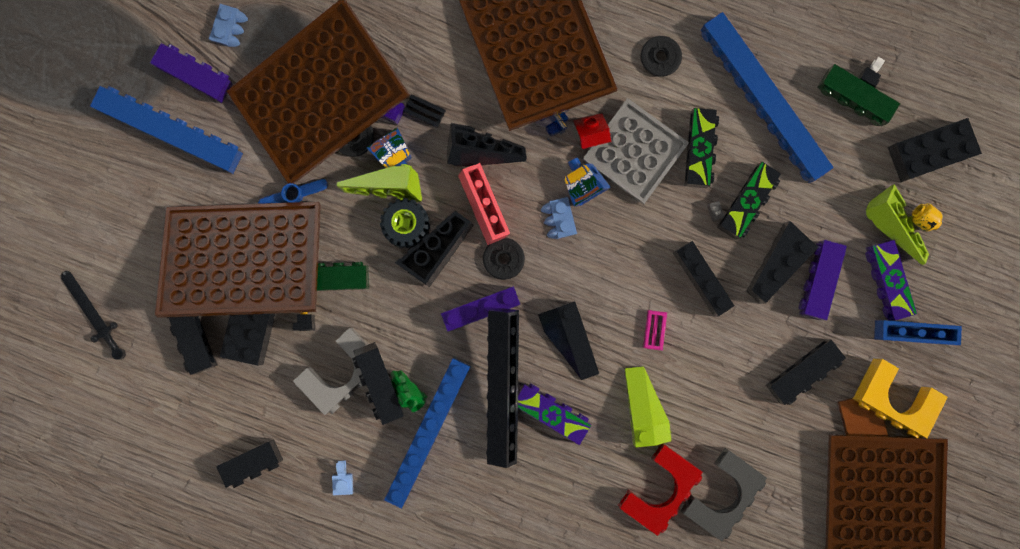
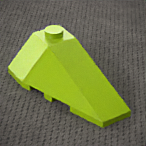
M407 164L391 166L337 182V187L345 193L369 196L372 193L385 199L387 195L398 197L397 199L400 200L408 198V200L413 199L416 202H422L418 173L412 166Z
M895 184L891 185L869 202L866 208V215L878 229L890 239L895 240L897 245L921 265H924L927 262L929 253L920 234L914 232L912 216L908 217L903 208L907 205Z
M644 366L624 368L633 445L637 448L670 442L669 420Z

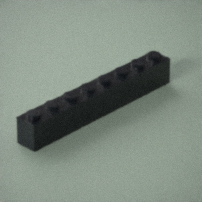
M496 308L488 310L487 317L488 407L486 414L487 464L508 468L517 464L519 310Z

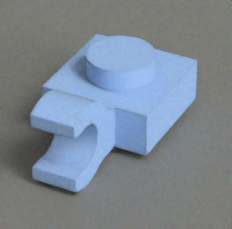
M346 460L338 461L336 463L337 474L332 475L333 495L353 494V476L346 472Z

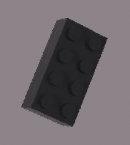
M969 118L887 147L900 182L982 154Z
M275 314L230 315L220 357L256 366L263 365Z

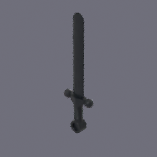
M64 271L61 274L62 281L98 333L91 336L90 340L95 343L99 338H103L112 351V357L116 360L124 359L126 356L125 350L119 348L111 336L112 329H116L118 326L117 323L111 322L110 326L107 327L72 273Z

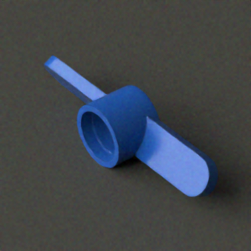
M325 179L301 186L289 183L282 188L281 192L260 198L258 204L301 202L304 196L327 189L328 183ZM292 187H296L298 189L297 198L289 200L287 198V191Z

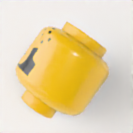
M930 203L920 204L912 212L913 223L925 232L937 230L942 224L943 214Z

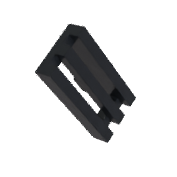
M411 94L403 112L438 128L446 110ZM413 101L439 112L440 115L414 104ZM410 107H412V108H414V109H416V110H419V111H421V112H423V113H425V114H427V115H429V116H431V117L436 118L437 121L435 122V121H433V120H430V119H428V118H426V117H424V116H422V115H420V114H417V113H415V112H413V111H411V110H409V109H410Z

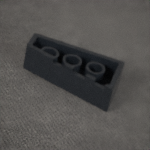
M454 211L435 230L427 234L421 242L412 247L401 259L399 258L395 263L430 287L474 225L467 218Z
M791 221L783 223L778 236L772 243V247L768 254H766L762 265L757 270L746 290L759 304H766L818 248Z

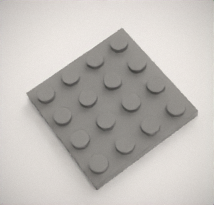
M627 98L608 124L611 142L591 147L582 160L587 164H593L603 176L644 205L689 142Z

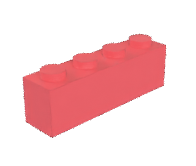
M481 164L462 169L458 177L487 245L506 238L510 234Z

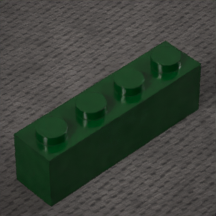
M836 64L827 70L817 87L824 95L832 96L837 99L840 105L852 108L854 113L867 117L876 126L882 127L888 124L901 104Z
M352 262V266H344V263H333L332 267H325V263H318L317 291L369 289V266L363 265V262Z

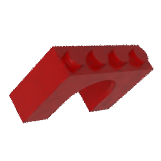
M664 443L660 444L651 459L669 471L673 476L674 491L671 497L661 504H650L628 489L618 503V507L657 536L666 531L669 525L668 521L671 517L674 518L678 514L680 504L690 497V490L694 485L697 486L700 483L703 473Z

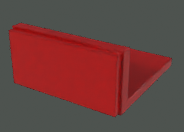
M602 113L573 120L582 149L611 142L610 128Z

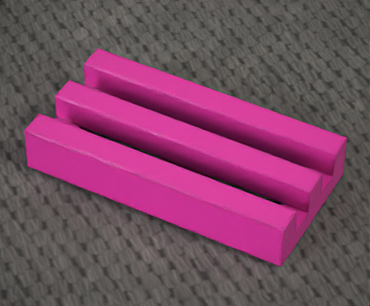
M647 310L643 348L663 351L667 312ZM652 315H655L651 345H648ZM659 316H662L659 345L655 346Z

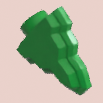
M392 371L390 373L391 383L396 390L400 406L409 408L411 412L420 410L426 403L427 396L425 393L420 391L403 371Z

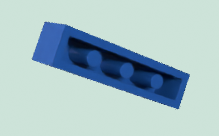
M875 320L874 340L961 346L962 326Z

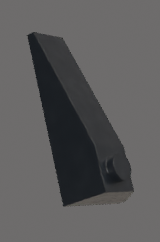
M455 123L450 125L447 164L470 167L479 163L481 165L525 162L527 160L526 148L505 139L501 141L492 138V134L487 132L485 135L475 132L476 128Z
M574 301L538 314L544 333L579 378L584 380L598 375L599 370L576 302Z

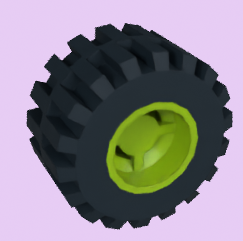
M403 198V200L396 199V202H390L388 204L389 207L384 208V214L380 217V227L382 228L383 235L391 244L399 248L406 247L409 249L412 246H416L429 233V217L422 205L416 203L415 200H408V198Z

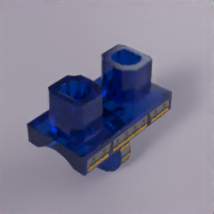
M569 109L549 116L552 123L546 126L545 129L550 136L558 133L562 135L566 132L567 126L564 122L569 120L566 115Z

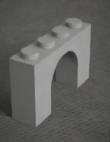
M353 328L346 330L336 340L351 359L355 357L353 350L368 345ZM354 366V372L350 381L344 386L334 387L324 382L309 367L293 382L324 415L329 412L333 414L340 408L338 404L343 399L347 401L354 394L352 390L357 386L362 387L359 378L362 372L360 368L356 369Z

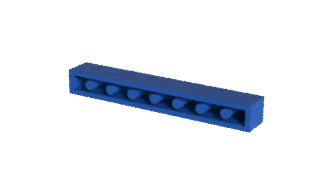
M102 86L99 87L90 107L232 174L234 173L243 153L238 151V146L230 142L227 145L221 143L222 139L213 134L208 137L204 135V130L196 126L191 129L187 127V122L179 118L174 121L170 119V114L161 110L157 113L153 111L154 107L144 102L140 105L136 103L137 99L127 94L123 97L119 95L120 91L110 86L107 89Z
M456 358L452 359L384 501L401 509L404 506L471 367L470 365Z

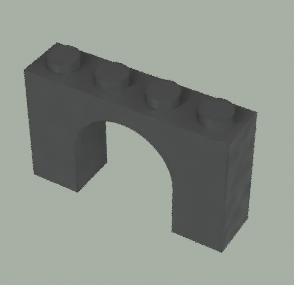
M724 448L714 464L735 480L737 485L735 501L725 509L716 510L706 506L691 495L681 509L683 514L721 542L724 538L727 539L731 535L732 527L735 523L741 521L744 510L753 504L754 496L765 487L767 477L726 448Z

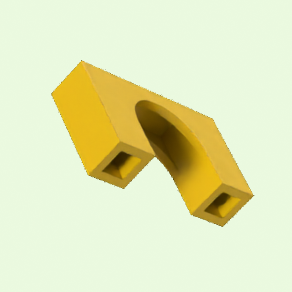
M873 358L853 399L859 402V407L868 411L870 409L874 411V415L878 418L888 419L891 421L892 426L901 430L902 428L907 430L909 436L928 438L948 397L931 387H921L912 406L907 411L898 413L889 402L888 392L899 368L884 359Z

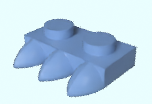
M220 4L209 40L228 47L239 46L241 43L232 35L244 33L243 28L237 23L248 21L247 16L237 8Z
M568 197L549 201L541 208V212L552 214L543 222L545 225L555 226V228L547 233L549 238L560 239L577 234Z

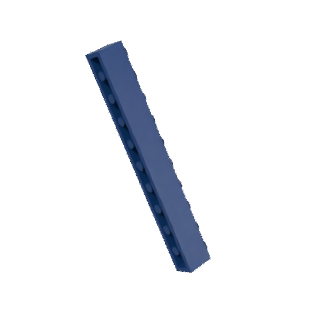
M722 12L704 24L701 29L703 39L711 44L713 53L716 57L721 58L725 70L728 73L731 72L735 78V84L745 92L747 101L751 104L753 103L757 109V115L767 123L769 132L773 135L775 134L779 140V146L790 155L789 159L793 165H797L801 171V177L811 183L833 169L834 167L726 15Z

